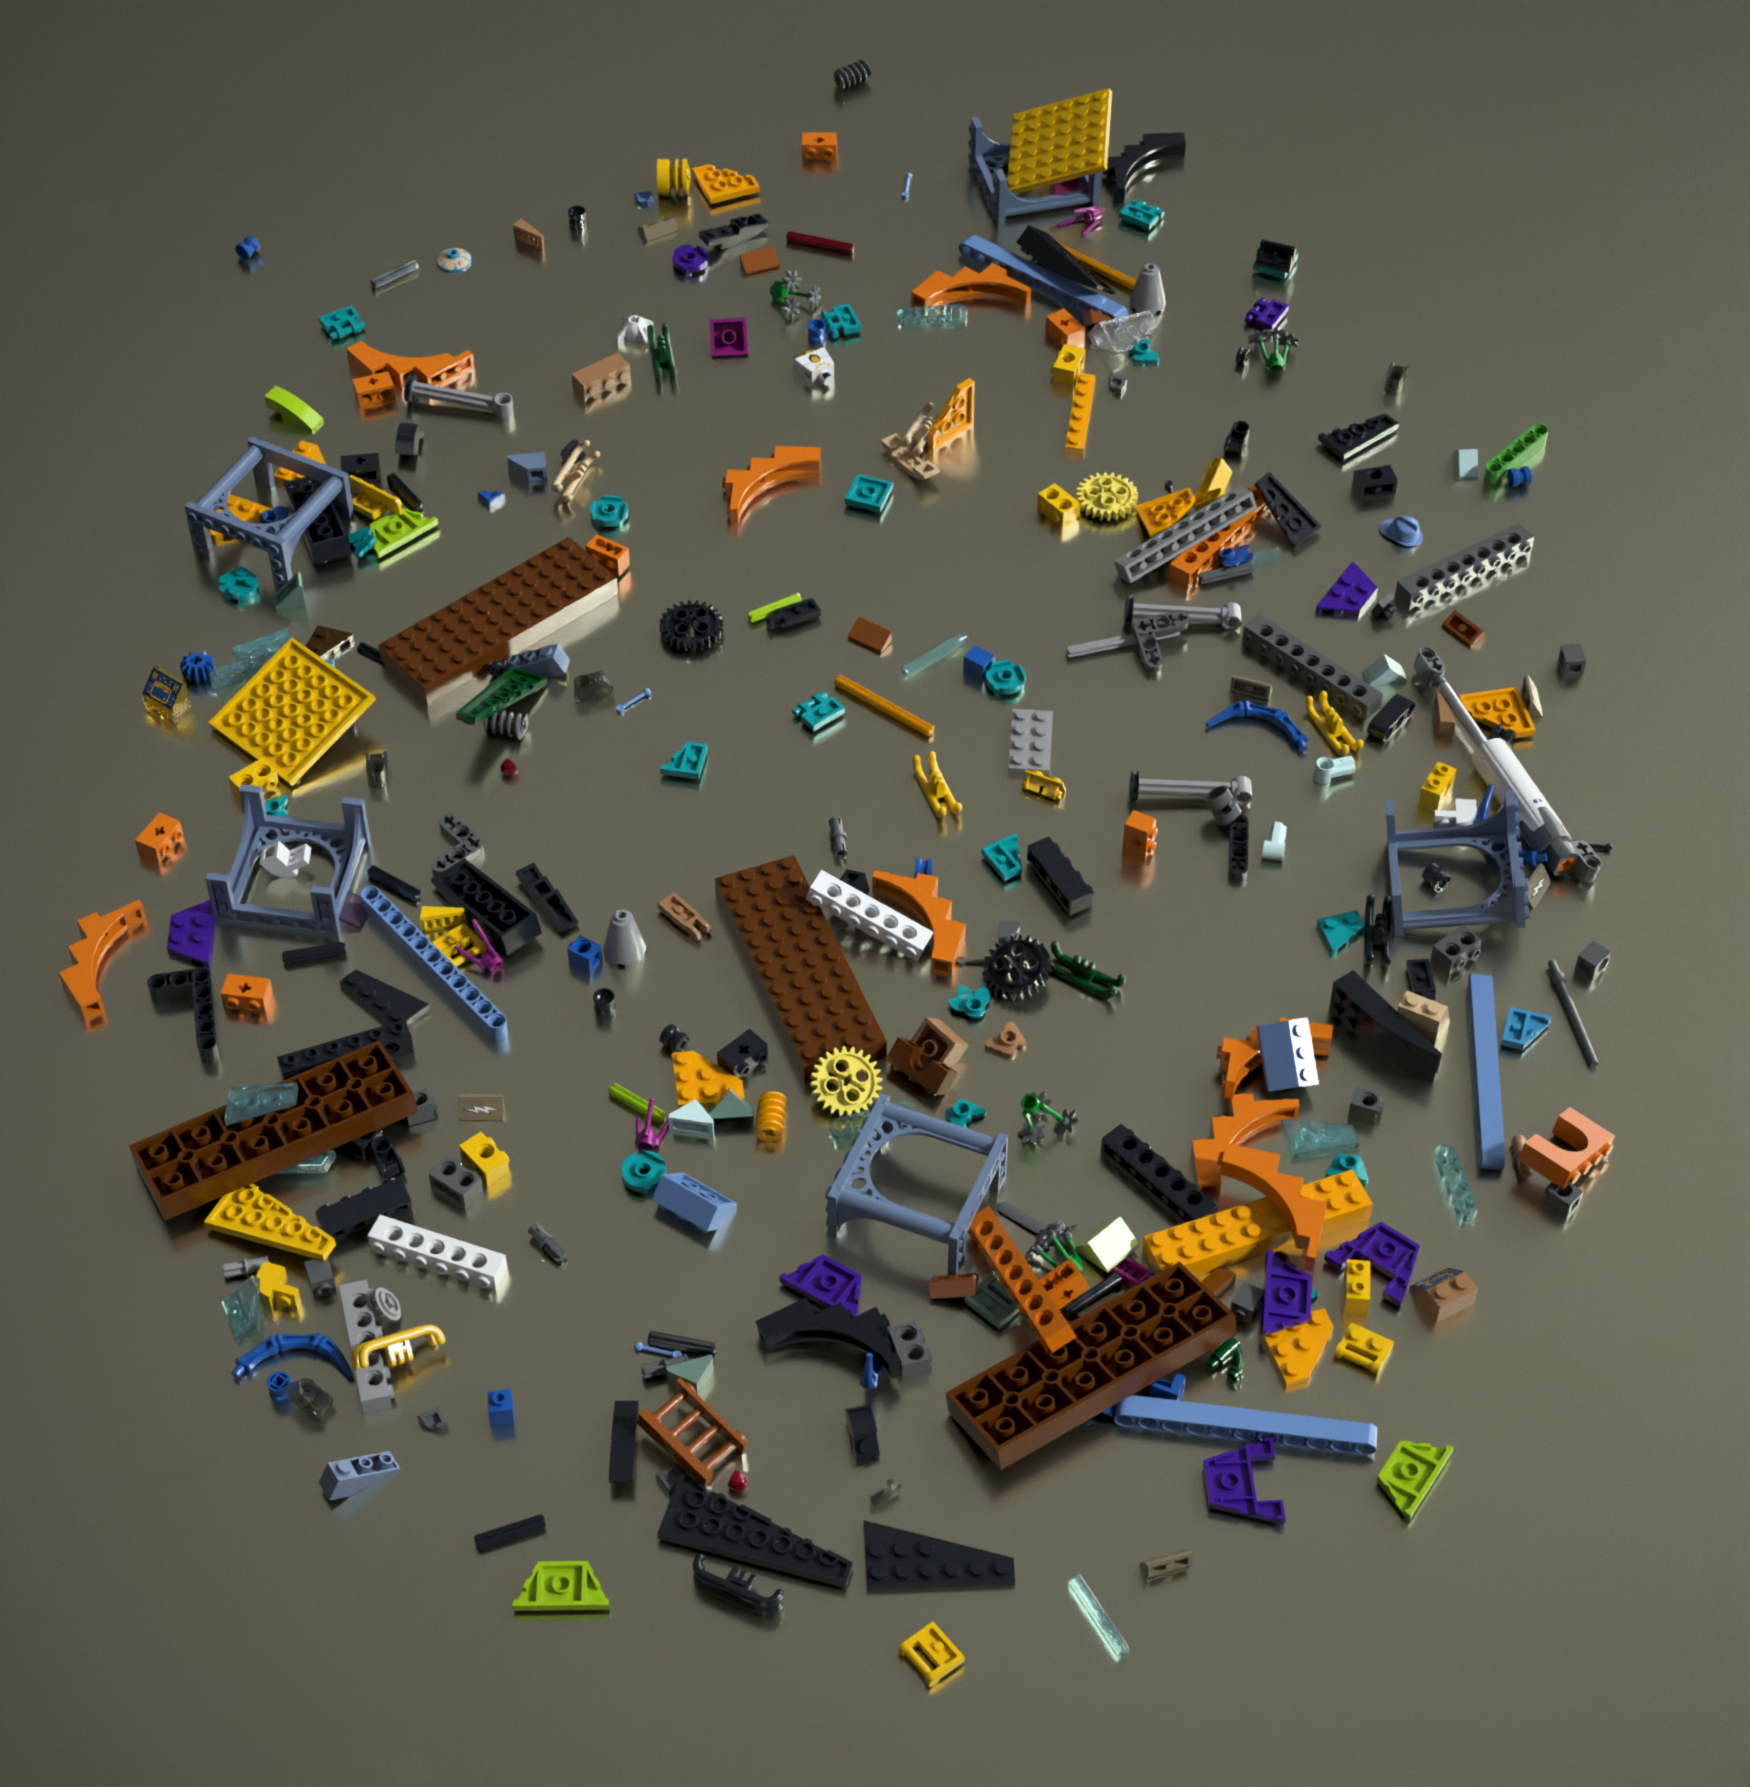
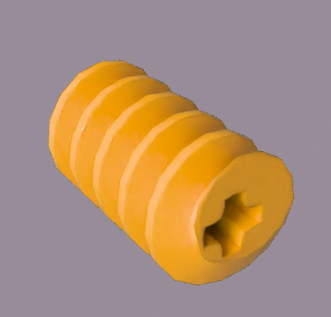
M766 1092L758 1098L755 1134L762 1141L774 1142L781 1139L785 1117L784 1110L786 1108V1097L782 1093Z

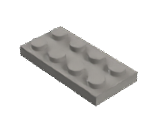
M1012 709L1009 774H1026L1025 770L1031 772L1032 770H1037L1044 776H1049L1053 711Z

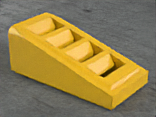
M422 906L420 914L422 931L456 927L462 923L466 925L464 908Z

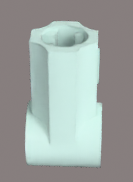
M1352 756L1333 760L1328 757H1321L1316 762L1313 778L1319 784H1328L1331 778L1355 773V761Z
M1275 821L1269 824L1267 839L1264 840L1262 859L1283 862L1284 840L1287 827L1282 822Z

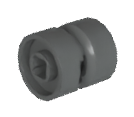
M1225 785L1216 787L1204 797L1209 810L1213 811L1212 814L1219 825L1233 821L1241 813L1240 807L1236 800H1232L1233 795Z

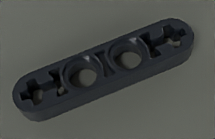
M1240 814L1231 821L1229 825L1228 876L1236 882L1245 880L1248 871L1249 820L1243 814ZM1237 823H1241V830L1237 829ZM1236 837H1240L1244 839V841L1236 842L1233 839ZM1241 853L1243 854V857L1236 858L1233 856V854ZM1236 866H1240V872H1236Z

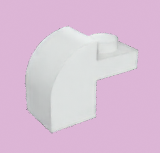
M1455 799L1453 811L1435 810L1432 823L1433 828L1472 825L1477 812L1476 800Z
M277 841L262 848L260 865L275 876L284 878L296 877L298 869L309 864L311 847L304 844L288 850L280 841Z

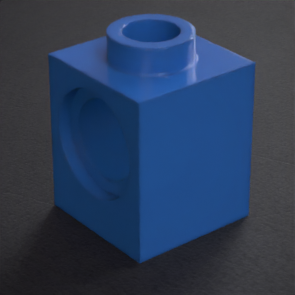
M581 935L568 946L569 963L589 973L602 960L601 945Z
M512 1390L487 1391L490 1426L515 1425Z

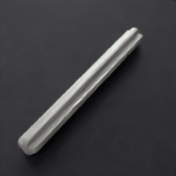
M1180 631L1156 636V640L1179 636ZM1134 633L1070 645L1066 647V654L1071 658L1136 645L1137 642Z

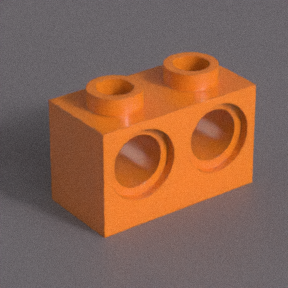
M597 534L585 545L586 552L614 575L620 576L630 565L628 547Z

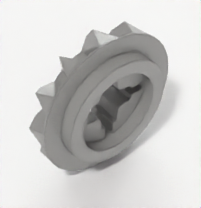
M382 1287L377 1288L371 1294L373 1298L372 1304L375 1305V1310L378 1311L380 1317H384L386 1322L394 1323L401 1317L400 1304L390 1291Z

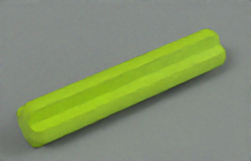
M795 593L748 612V619L751 623L757 622L773 615V613L777 612L778 608L802 601V598L798 593Z
M616 1083L609 1087V1095L647 1116L649 1102ZM653 1105L651 1119L661 1123L666 1117L665 1112Z

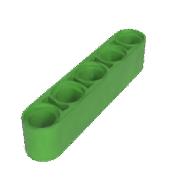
M1543 424L1533 425L1487 462L1483 479L1484 483L1489 486H1497L1507 478L1508 469H1518L1544 448L1548 428Z

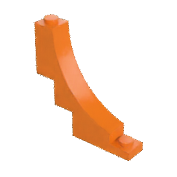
M363 341L346 348L348 363L364 377L388 371L391 379L401 388L405 386L409 374H412V376L417 375L418 382L440 386L474 368L473 353L469 350L453 358L449 353L429 357L395 356L373 349Z
M1226 1143L1224 1152L1220 1151L1217 1165H1221L1220 1175L1234 1178L1252 1186L1276 1205L1290 1226L1295 1248L1303 1249L1301 1259L1305 1260L1304 1269L1313 1271L1327 1202L1300 1197L1304 1178L1277 1173L1280 1154Z

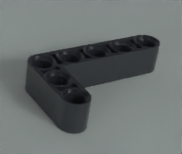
M195 968L155 974L149 977L147 985L150 997L156 1003L193 998L196 1042L200 1059L206 1064L216 1062L220 1057L214 986L210 971L206 968Z

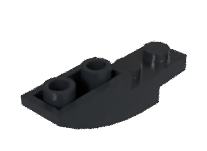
M761 214L741 216L730 219L728 226L724 225L700 231L699 238L707 246L718 245L721 249H726L756 236L769 226V222Z

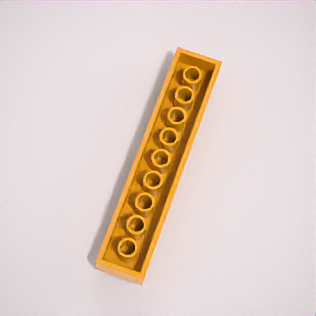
M1353 1169L1302 1185L1300 1197L1327 1202L1321 1236L1370 1220L1373 1203ZM1264 1197L1146 1235L1143 1240L1142 1253L1154 1275L1177 1262H1181L1196 1277L1212 1272L1218 1267L1224 1268L1264 1255L1267 1250L1276 1251L1294 1245L1295 1242L1290 1226L1281 1211L1270 1199Z

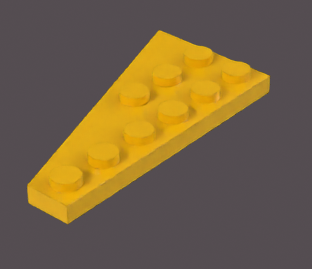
M253 1183L222 1196L204 1221L205 1228L322 1261L326 1260L336 1245L333 1237L318 1227L308 1224L302 1216H296L290 1208L271 1195L261 1192Z

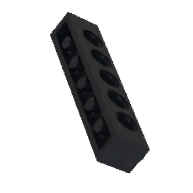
M404 1019L278 1056L277 1061L282 1080H286L380 1040L391 1058L414 1052L412 1036L406 1020Z
M1120 1124L1102 1137L1101 1152L1183 1223L1217 1213L1218 1205L1212 1198L1202 1193L1196 1184L1189 1182L1179 1170H1175L1163 1156L1155 1153L1150 1145L1141 1141L1131 1129H1127L1123 1124Z

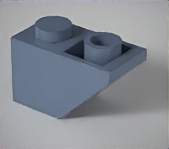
M545 452L507 455L508 471L528 483L548 481Z

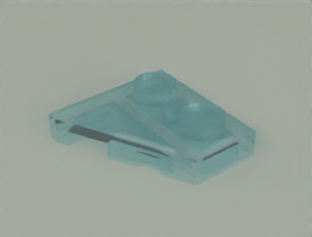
M254 1275L249 1277L221 1302L235 1338L243 1340L258 1327L260 1279Z

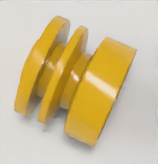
M657 159L658 196H670L671 188H675L676 196H679L680 188H683V196H688L691 182L688 160L683 159L682 167H679V159H675L674 167H671L669 159Z

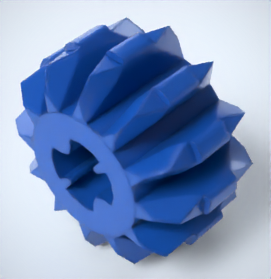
M198 650L194 654L189 652V656H183V660L180 662L182 676L189 683L194 681L197 684L200 681L206 682V679L212 678L215 672L213 658L211 655H207L206 652L199 653Z

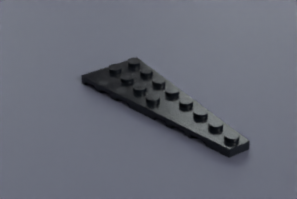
M682 1473L679 1475L657 1533L658 1539L843 1588L847 1587L853 1569L852 1561L829 1549L826 1551L814 1545L810 1539H803L793 1534L791 1529L787 1527L782 1528L772 1523L770 1518L743 1504L740 1506L727 1499L726 1495L722 1493L717 1494L706 1488L705 1484L701 1482L698 1484Z

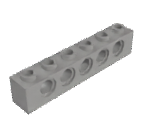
M367 1279L339 1285L351 1352H353L358 1345L383 1337L381 1326H376L375 1321L380 1320L378 1311L375 1310V1307H372L371 1303L373 1300L371 1294L374 1292V1289L368 1288ZM384 1348L369 1353V1365H374L355 1369L363 1414L392 1408L390 1399L395 1398L392 1384L387 1385L386 1379H390L391 1375L389 1365H383V1360L387 1359Z

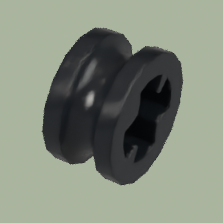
M1240 347L1236 355V363L1242 362L1243 365H1246L1250 349L1244 350L1243 347Z
M496 660L488 667V672L495 680L508 670V667L502 660Z

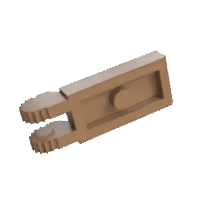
M675 892L657 903L658 909L685 932L687 931L689 936L695 941L702 937L700 932L694 927L696 924L705 934L711 932L710 925L701 917V914Z

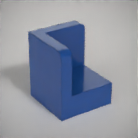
M975 645L964 655L963 670L984 680L986 678V671L995 662V655Z
M1177 1373L1173 1382L1162 1378L1153 1382L1150 1388V1397L1179 1401L1184 1391L1186 1376Z

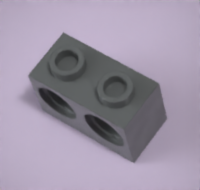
M1461 925L1433 945L1431 960L1448 974H1451L1456 969L1460 970L1467 961L1475 959L1480 954L1482 939L1465 925Z
M445 1156L428 1173L430 1186L463 1208H466L483 1191L481 1176L476 1171H470L465 1168L458 1160H452L448 1156Z
M913 1321L888 1328L890 1336L888 1338L892 1345L891 1351L892 1353L896 1351L902 1362L899 1365L901 1378L905 1379L928 1373L929 1362H932V1355L929 1348L925 1349L924 1333L922 1329L918 1330L916 1322Z

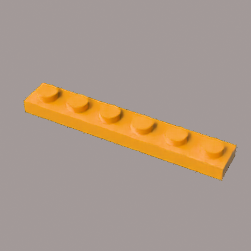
M1077 373L1065 453H1084L1096 375Z

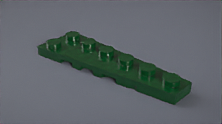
M512 666L458 710L456 719L468 725H475L527 695L539 691L540 688L547 685V677Z

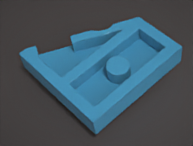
M1510 1007L1501 1045L1523 1050L1550 1024L1552 1016Z

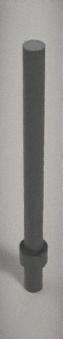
M1551 960L1548 962V966L1552 974V982L1559 990L1590 1066L1596 1067L1599 1064L1566 987L1565 976L1563 972H1560L1556 961Z

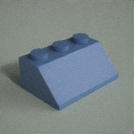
M1308 1018L1256 1026L1267 1092L1319 1084Z
M683 1172L662 1175L652 1197L653 1201L659 1203L658 1207L666 1211H673L677 1214V1218L685 1222H692L695 1224V1228L702 1232L717 1230L738 1204Z

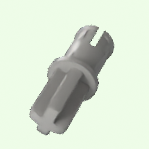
M268 1256L250 1260L244 1258V1261L224 1264L222 1266L223 1275L225 1278L245 1274L249 1276L251 1273L258 1272L264 1261L269 1262Z

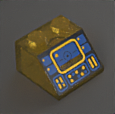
M155 665L142 692L144 706L147 710L160 715L162 719L176 724L191 711L186 682Z

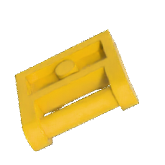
M464 923L432 942L456 967L469 959L462 954L452 959L451 956L458 953L454 949L455 946L464 949L472 944L474 947L466 951L472 956L487 951L483 941Z
M1350 1323L1342 1340L1335 1349L1334 1356L1339 1359L1343 1357L1378 1375L1393 1348L1394 1341L1354 1323ZM1347 1348H1349V1349H1351V1350H1353V1351H1355V1352H1358V1353H1360V1354H1362V1355H1364V1356H1367V1357H1369V1358L1375 1360V1362L1372 1361V1360H1370V1359H1368V1358H1365V1357H1363V1356H1361V1355H1359V1354H1356V1353H1354V1352H1352V1351H1350V1350H1347Z
M933 1621L898 1647V1652L911 1661L925 1677L924 1681L929 1687L936 1685L942 1677L965 1660L964 1655ZM916 1646H919L937 1666L935 1670L932 1671L914 1651Z

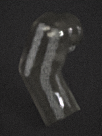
M889 1479L886 1482L885 1489L869 1497L873 1506L876 1508L899 1495L902 1489L901 1484L898 1483L897 1479Z

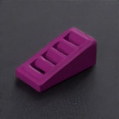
M1128 1256L1109 1271L1112 1274L1118 1273L1123 1280L1122 1283L1129 1289L1154 1276L1152 1271Z

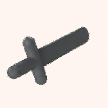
M1001 1202L997 1205L999 1212L1039 1234L1040 1230L1047 1229L1045 1224L1007 1202ZM1060 1223L1061 1227L1054 1230L1055 1233H1057L1059 1230H1064V1223ZM1062 1236L1058 1238L1063 1248L1070 1250L1067 1241H1064ZM1046 1237L1040 1246L1045 1250L1053 1241Z

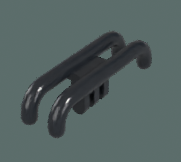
M1370 894L1366 898L1365 963L1367 965L1374 963L1373 945H1382V964L1388 967L1392 961L1390 956L1392 898L1390 896L1384 897L1382 914L1376 915L1373 925L1375 897Z
M703 1554L695 1556L692 1564L694 1582L700 1589L763 1617H773L783 1609L785 1605L782 1600L784 1597L783 1590L778 1589L772 1596L763 1597L750 1591L755 1583L756 1575L751 1574L748 1580L745 1581L748 1572L742 1570L739 1576L736 1577L739 1568L733 1566L727 1578L723 1579L705 1570V1565H703L705 1557Z

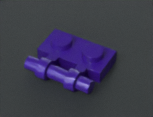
M1261 298L1255 302L1254 308L1247 312L1245 322L1250 324L1256 320L1257 326L1273 330L1288 312L1289 305L1273 299L1270 303H1267L1266 298Z

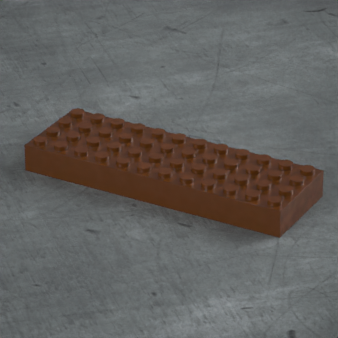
M567 537L378 645L380 658L395 676L424 703L429 705L488 671V667L492 662L496 660L505 661L509 656L517 654L617 596V577L574 540Z
M795 855L717 877L715 878V892L805 1083L815 1080L810 1077L812 1073H818L813 1067L814 1065H820L818 1062L820 1057L826 1060L825 1053L827 1051L833 1055L834 1048H837L840 1053L842 1047L845 1046L847 1052H850L851 1048L854 1047L855 1053L858 1054L862 1049V1057L865 1058L870 1054L869 1063L887 1057V1040L821 908L806 900L810 885ZM841 1063L836 1064V1069L839 1072L846 1070L845 1065Z
M380 1040L131 1144L129 1148L140 1175L166 1221L418 1112L414 1093Z
M1177 1262L1069 1323L1076 1338L1052 1353L1048 1345L1043 1347L1040 1341H1037L945 1393L948 1412L1002 1470L1237 1335L1235 1314L1181 1262Z

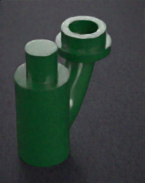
M1233 1337L1223 1342L1210 1355L1211 1360L1207 1363L1208 1368L1214 1370L1217 1366L1223 1367L1234 1357V1365L1228 1368L1226 1375L1234 1383L1241 1381L1244 1378L1242 1373L1244 1357L1240 1343Z

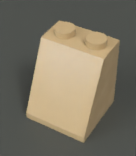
M1406 991L1398 1005L1397 1012L1437 1048L1450 1023L1448 1006L1410 991Z

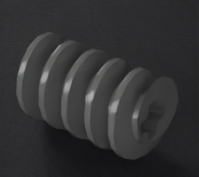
M861 59L841 69H836L834 81L841 91L845 88H850V85L854 86L856 83H861V81H867V76H871L870 67L865 60Z
M505 710L502 711L501 715L497 712L484 719V730L486 733L493 732L495 735L501 734L504 737L508 735L510 738L516 736L517 739H522L528 728V715L522 720L521 713H518L517 717L514 718L513 712H510L508 717H506Z

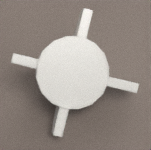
M637 315L623 318L624 325L616 336V342L619 344L627 340L633 343L641 342L645 347L648 346L647 326L649 324L653 325V322Z

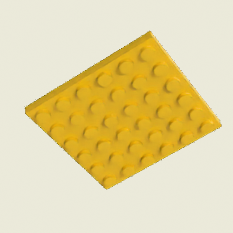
M1110 88L1013 114L1007 187L1012 194L1107 171L1112 101Z
M291 637L208 723L255 760L264 758L277 771L278 777L293 786L368 709L376 698L373 694Z

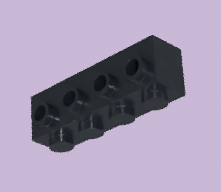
M1046 837L1027 845L1028 862L1069 915L1092 906V897L1094 896L1092 887L1084 882L1081 873L1074 869L1070 859L1063 855L1057 843H1054L1050 837Z
M390 1178L385 1180L382 1185L367 1187L361 1193L354 1196L347 1195L332 1205L330 1203L322 1205L315 1211V1216L320 1229L335 1240L375 1224L379 1215L390 1218L412 1209V1201L402 1178Z

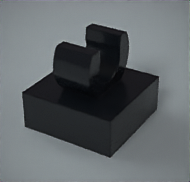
M577 439L572 440L561 450L560 456L563 461H566L576 446L580 444ZM584 450L580 453L574 464L586 456Z
M1389 592L1375 605L1370 613L1375 618L1382 613L1383 617L1388 620L1397 611V608L1391 604L1395 597Z

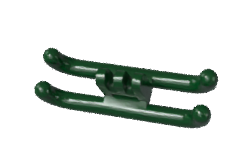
M667 323L661 325L662 335L657 337L656 346L654 326L649 324L647 326V336L654 375L657 379H661L662 369L660 363H667L669 375L674 378L677 375V368L674 363L669 326Z
M1057 941L1051 943L1053 955L1061 962L1071 966L1072 971L1069 972L1052 962L1050 964L1052 971L1050 972L1105 999L1113 998L1117 992L1116 987L1124 985L1126 981L1124 974L1118 975L1117 979L1096 970L1094 963L1090 962L1088 965V960L1083 958L1080 962L1081 957L1078 955L1072 958L1064 954L1060 950ZM1095 978L1110 987L1108 990H1105L1091 983V981Z

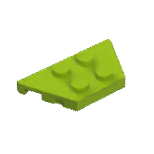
M402 508L403 514L400 516L391 512L369 524L372 535L376 537L374 547L377 557L384 556L438 525V518L434 516L431 519L425 518L420 512Z
M1400 1440L1378 1474L1377 1482L1406 1519H1411L1451 1456L1454 1447L1446 1445L1445 1448L1431 1447V1443L1416 1444L1411 1441Z
M538 1561L532 1570L531 1577L524 1583L523 1591L518 1599L513 1601L512 1605L513 1611L609 1610L610 1607L609 1601L602 1592L601 1585L594 1576L588 1561Z

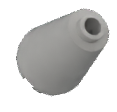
M1148 263L1143 265L1130 297V307L1135 308L1139 314L1154 315L1156 311L1164 309L1166 299L1158 266Z
M621 909L615 911L611 916L603 952L606 960L612 965L618 966V964L625 965V967H630L638 964L644 958L646 944L632 913Z

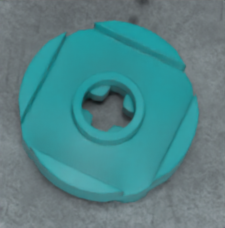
M604 495L601 497V500L597 502L594 500L590 505V516L595 526H614L619 528L623 526V522L629 515L628 504L616 495Z
M243 566L219 577L220 594L228 601H232L231 599H237L238 602L247 601L256 595L257 588H259L257 576Z
M1001 660L991 664L990 669L986 671V684L993 690L996 696L1013 694L1024 689L1026 672L1019 664L1016 666L1012 664V661Z
M643 1151V1153L637 1155L636 1152L630 1154L623 1161L621 1168L622 1182L629 1189L642 1192L645 1195L652 1194L657 1188L662 1175L667 1174L665 1161L659 1154L652 1151ZM648 1169L647 1174H640L639 1170L644 1171Z

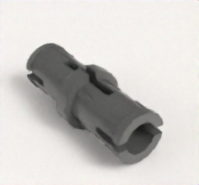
M833 817L829 820L831 830L830 841L833 845L834 856L837 857L838 854V858H843L847 855L845 845L846 834L843 831L842 819Z

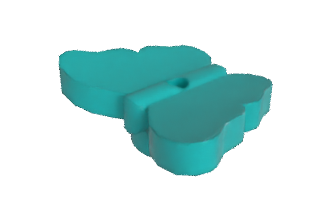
M1144 339L1128 348L1129 354L1133 355L1134 363H1159V356L1151 350L1149 339Z
M368 527L348 534L350 545L356 548L355 555L358 558H361L366 551L370 550L376 541V537L372 535V531Z
M281 795L266 801L267 815L288 817L284 808L288 803L287 796Z
M959 1099L953 1107L945 1110L947 1122L965 1128L967 1122L970 1123L972 1119L982 1118L987 1114L985 1108L963 1099Z
M1336 1154L1325 1175L1327 1178L1353 1169L1360 1183L1367 1184L1368 1182L1364 1163L1358 1155Z

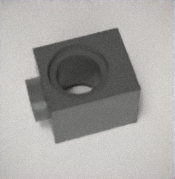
M1581 644L1561 645L1558 661L1563 676L1583 675L1586 658Z
M1592 941L1578 955L1575 969L1593 980L1608 966L1611 951Z
M1356 1087L1348 1117L1374 1124L1376 1117L1381 1116L1384 1103H1380L1382 1094Z
M427 1089L413 1092L418 1112L406 1117L409 1126L435 1119L434 1110L437 1109L434 1096L430 1097Z
M1551 1182L1544 1192L1546 1194L1544 1204L1565 1218H1568L1580 1205L1583 1191L1571 1183L1562 1189Z
M328 1258L325 1261L313 1259L304 1262L313 1297L327 1295L330 1292L336 1291Z
M1242 1283L1232 1300L1230 1310L1235 1314L1237 1320L1249 1324L1253 1322L1263 1305V1290L1249 1283Z

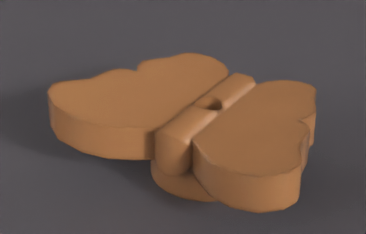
M1008 1022L999 1036H993L986 1041L985 1049L992 1050L995 1053L1000 1052V1055L1012 1057L1017 1047L1023 1048L1025 1046L1026 1040L1015 1023Z

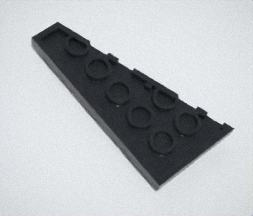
M863 1520L867 1590L1015 1585L1013 1557Z

